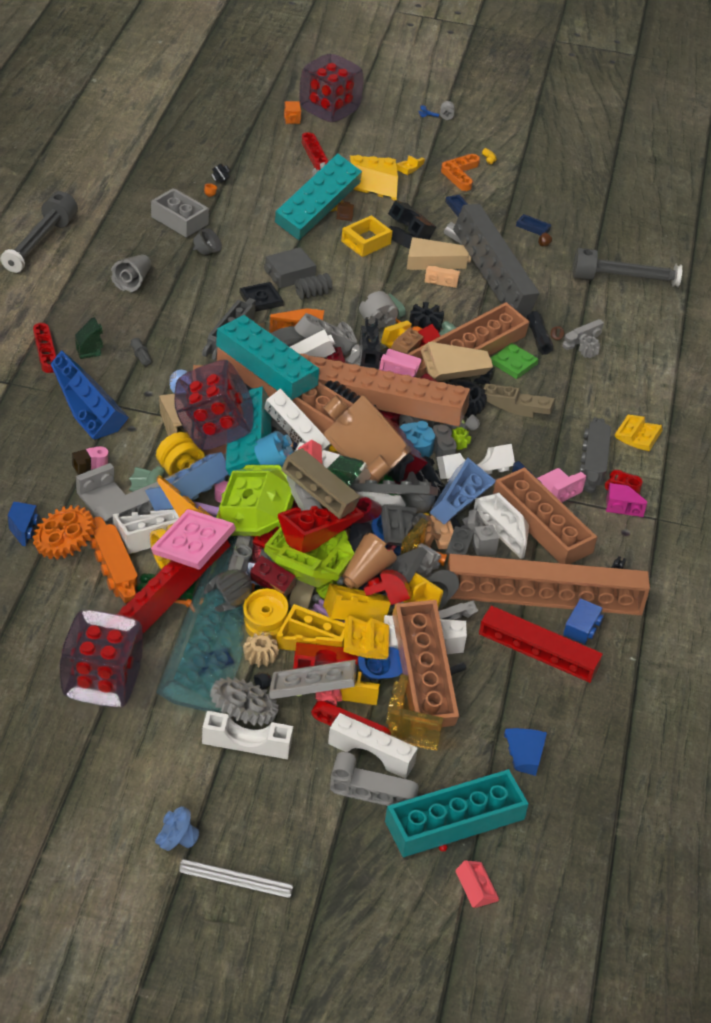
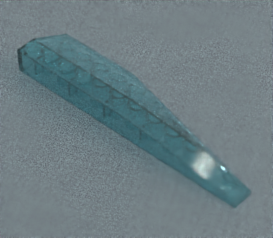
M229 536L227 540L230 547L204 572L156 691L157 694L173 704L205 712L222 713V708L215 707L216 703L211 701L210 691L216 680H220V678L226 679V677L233 680L236 676L243 655L241 642L244 639V633L242 632V625L244 624L242 610L244 603L236 609L216 612L214 608L225 603L222 593L218 588H215L205 594L204 589L215 575L227 571L237 536ZM227 652L234 661V663L225 665L228 662V657L225 654Z

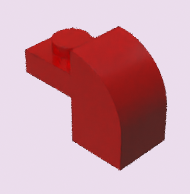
M383 570L380 574L381 580L379 577L370 579L363 588L366 596L386 590L391 605L409 600L412 596L407 579L395 570Z

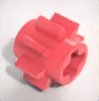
M340 689L315 693L317 702L324 701L337 706V701H342Z

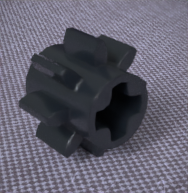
M221 163L212 169L214 173L211 176L215 181L219 180L222 183L230 177L228 173L231 170L227 165L223 166Z

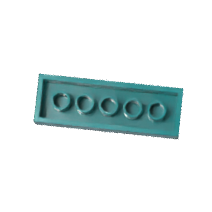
M336 154L276 210L275 223L297 240H300L361 182L362 171L340 154Z
M242 315L217 328L216 346L277 391L281 389L291 400L318 386L319 368L247 316Z
M263 386L253 388L241 394L243 397V403H241L243 415H240V417L235 416L239 422L236 428H228L226 471L230 476L232 471L243 469L246 465H260L254 450V446L257 445L255 442L271 434L272 416L264 409L269 396ZM236 399L231 404L229 403V408L234 406V404H238Z
M508 769L388 805L385 823L402 857H407L525 820L528 802Z

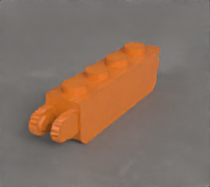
M99 516L94 517L96 528L93 529L95 534L92 535V540L89 541L92 549L95 548L96 560L102 564L101 571L103 576L108 578L107 585L109 590H113L115 597H121L124 603H128L134 598L137 591V572L116 526L112 524L106 525L103 518Z

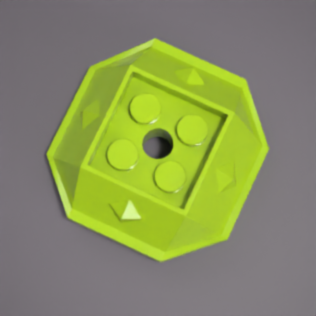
M246 465L243 469L232 471L227 487L222 493V501L216 518L234 523L236 530L230 536H261L270 532L275 527L281 526L278 520V513L291 509L295 499L291 493L287 475L281 471L282 467L280 465Z
M280 527L265 544L264 552L270 556L273 563L295 575L297 580L316 588L332 580L338 581L354 555L345 530L315 550L303 553L291 548L287 544Z

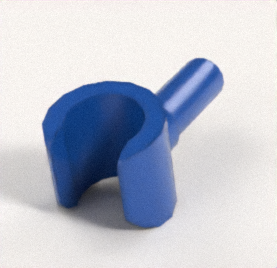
M424 105L420 106L422 111H419L421 117L431 115L439 118V114L428 111Z

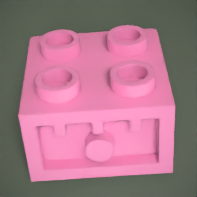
M388 349L386 355L383 354L379 370L415 377L421 364V359Z
M557 468L537 479L562 503L583 492L586 475L580 472L569 477L561 469Z

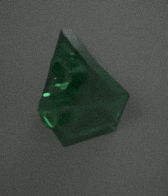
M95 317L91 318L75 334V348L80 359L101 356L103 342L100 334H103V330Z
M340 455L327 469L350 486L361 474L360 468L364 462Z

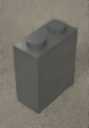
M299 247L266 256L264 270L279 288L294 285L296 279L311 278V276L316 275V264Z

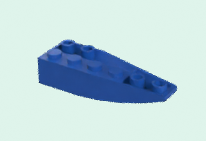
M61 350L52 361L51 366L74 418L94 440L118 432L129 417L87 372Z

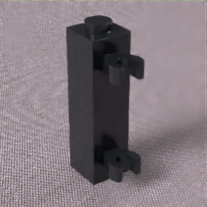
M366 317L365 326L361 325L359 338L360 366L378 368L381 352L379 327H377L378 319L375 318V322L369 324V319Z

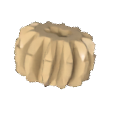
M254 633L253 637H248L243 645L245 660L249 661L250 665L257 664L258 668L261 665L268 667L269 663H274L278 655L277 640L272 639L271 635L265 636L262 633L258 636Z

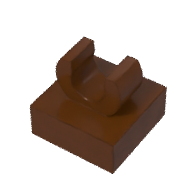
M339 202L336 219L352 221L354 205L350 204V202Z

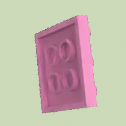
M187 509L152 546L151 550L154 555L200 570L236 528L234 523Z

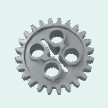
M226 677V679L220 678V680H216L210 691L211 701L216 703L215 707L222 708V713L227 712L228 717L234 716L236 721L241 719L245 724L251 722L255 726L257 722L261 726H263V723L268 725L269 722H273L279 710V705L276 704L277 700L270 699V695L266 694L267 690H261L259 685L254 686L251 681L246 683L244 679L239 681L236 677L233 680L229 677Z

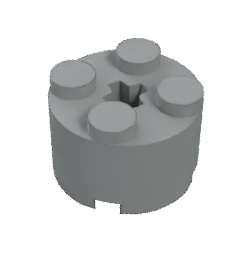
M384 291L371 293L367 296L368 299L365 302H361L359 312L364 320L368 317L369 324H373L375 318L378 319L377 327L379 329L396 323L395 319L398 316V308Z

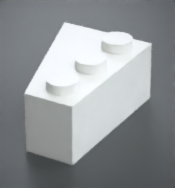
M175 509L150 511L148 515H138V512H132V516L119 517V514H113V523L128 554L151 548V531L159 528L166 530L168 525L174 524L179 519Z

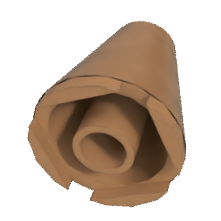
M366 533L342 575L344 578L343 583L350 589L353 587L358 589L397 560V556L392 549L390 551L386 549V543L378 536Z

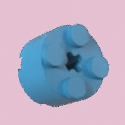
M425 421L402 424L400 428L406 434L407 439L413 443L414 448L421 453V457L427 456L430 458L433 454L435 442L433 429Z
M275 431L255 442L257 445L254 446L260 465H280L283 467L287 456L293 453L291 438L279 431Z

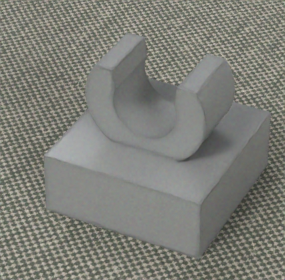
M477 509L469 511V516L462 519L464 525L461 528L474 531V527L484 525Z

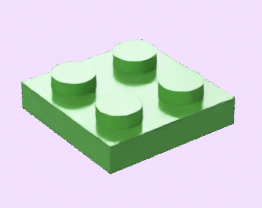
M513 343L491 357L492 365L515 379H518L536 366L539 360Z

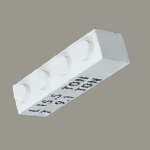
M281 389L266 400L264 409L298 445L300 442L305 444L310 440H314L322 446L323 450H329L331 443Z

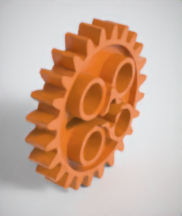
M70 505L66 509L63 506L62 511L55 509V514L48 513L49 518H42L43 524H37L39 529L34 530L36 535L32 536V538L34 539L33 544L37 551L43 557L48 556L49 559L55 557L58 560L62 555L65 559L67 554L70 553L73 556L75 550L80 552V547H86V541L92 540L90 535L95 534L93 530L96 528L95 520L90 511H87L85 507L81 509L78 505L74 509Z

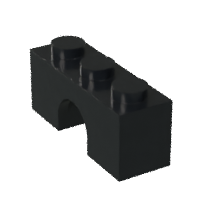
M395 200L388 212L394 220L409 226L407 230L416 238L430 240L436 229L435 225L408 203Z

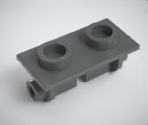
M455 526L446 554L466 555L474 531Z

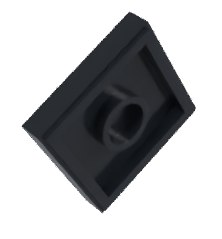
M271 282L240 288L239 293L245 302L249 298L256 300L255 312L283 306L284 301Z

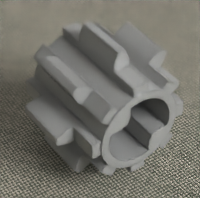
M587 336L583 340L581 339L579 345L581 355L585 358H592L596 354L598 355L600 349L599 340L594 336Z

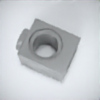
M493 524L474 527L472 545L477 556L496 554L499 537Z

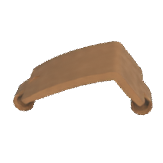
M335 395L323 407L334 418V421L336 420L324 432L326 439L340 455L365 462L368 466L366 469L371 474L369 480H375L377 484L412 451L398 432L364 395L351 407L339 396Z

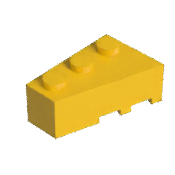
M329 583L323 607L330 619L345 620L350 615L365 622L373 618L384 623V616L388 614L390 601L386 595L374 593L366 596L364 590L350 589L346 586Z
M294 604L276 636L278 649L295 651L296 642L344 647L345 623Z

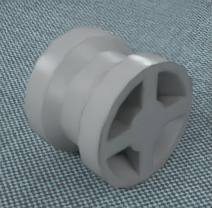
M450 101L443 102L441 104L440 116L445 120L452 119L454 117L455 105Z

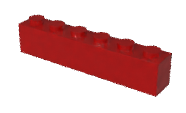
M492 605L481 620L479 635L591 683L600 667L603 653Z

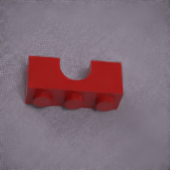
M296 642L293 669L356 660L357 665L358 656L343 652L344 647Z

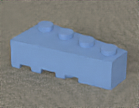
M222 452L209 454L191 464L190 468L180 470L175 473L176 476L165 480L175 486L181 492V496L185 495L191 500H195L199 497V493L206 492L212 489L211 485L214 483L217 484L225 480V476L228 475L226 461ZM150 487L145 490L154 511L173 508L161 487Z
M467 458L454 471L429 513L445 525L474 502L475 499L483 495L495 483V479Z

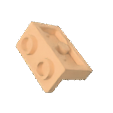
M428 266L426 268L425 283L457 288L460 271Z

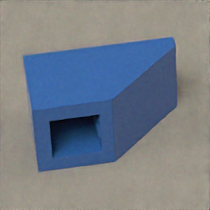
M13 502L8 513L9 530L22 546H26L29 539H32L34 526L39 523L40 514H37V505Z

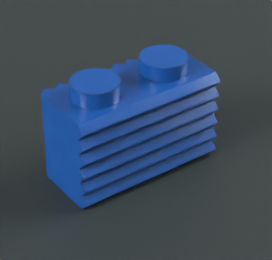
M580 598L566 622L563 633L564 637L567 636L583 645L586 644L588 639H593L597 630L595 626H600L604 615L601 614L603 607Z

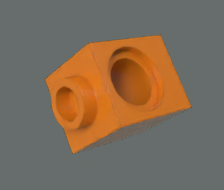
M285 101V124H300L301 108L299 101Z

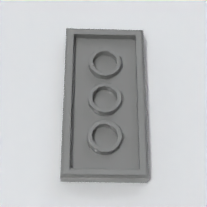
M356 660L274 672L269 691L270 699L355 687Z

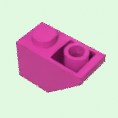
M610 483L606 496V512L643 517L647 501L627 485Z

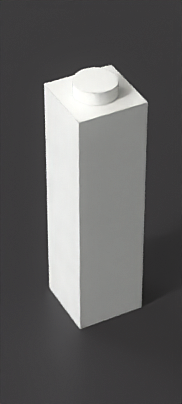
M324 329L290 346V348L299 354L324 358L336 352L333 347L336 343L332 335H327Z

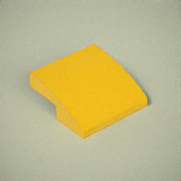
M628 414L615 433V438L635 448L650 451L662 433V425L645 423V417Z
M349 615L345 619L343 652L372 659L388 658L389 625L373 618L365 622Z

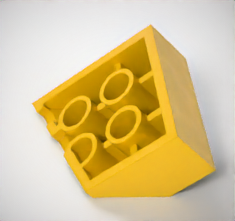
M350 155L349 162L362 171L361 182L353 190L365 193L371 191L377 193V196L380 197L386 195L390 196L391 200L397 199L398 174L396 159Z

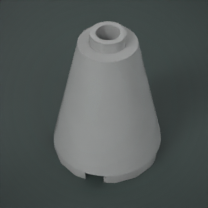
M142 254L117 261L111 268V278L115 286L122 291L133 292L137 290L151 267V260L148 256Z

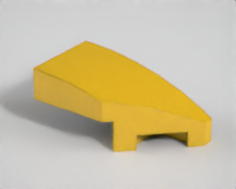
M408 155L407 161L396 163L397 170L409 175L424 164L425 158L416 159Z

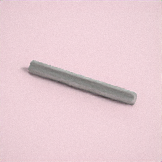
M182 859L179 870L181 873L287 898L291 897L293 892V885L290 883L187 859Z

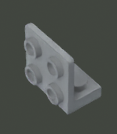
M111 463L76 476L77 494L93 514L100 505L125 495L114 482V467Z

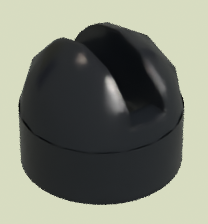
M260 672L254 675V683L256 686L259 685L261 690L270 686L272 678L268 673Z

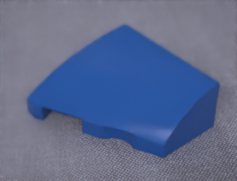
M523 728L505 729L504 737L508 740V750L513 757L512 763L516 771L536 776L547 732Z

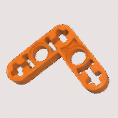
M468 154L442 163L441 172L460 190L469 191L472 189L473 180L463 171L478 167L480 157L476 154Z

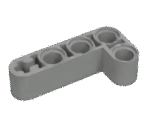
M305 313L294 327L296 332L305 338L325 329L327 335L331 334L336 343L333 347H341L343 355H347L357 343L352 328L343 321L336 327Z
M339 752L337 754L330 782V789L335 794L386 806L417 797L419 786L414 781L355 768L356 758L354 755L348 752Z

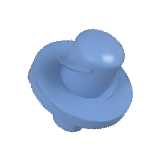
M182 806L174 812L168 811L163 819L165 824L155 840V843L160 848L169 851L178 843L186 848H191L197 842L199 830L190 824V810Z

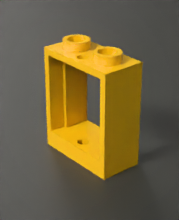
M372 215L342 228L341 242L361 257L391 244L392 230ZM369 230L375 234V236L366 240L360 236Z

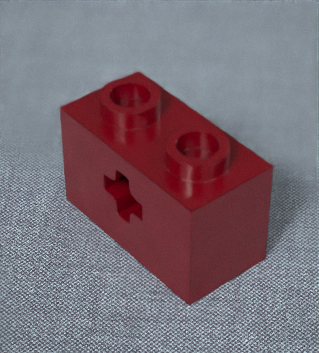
M262 555L250 571L252 581L264 588L282 593L285 598L288 597L296 585L295 575Z

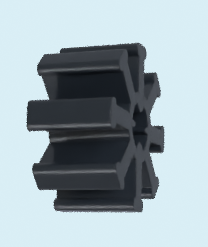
M423 302L422 308L418 304L413 305V310L410 311L409 322L412 323L411 327L418 326L423 329L433 324L438 332H440L444 319V311L439 312L440 306L435 304L434 307L429 309V302Z

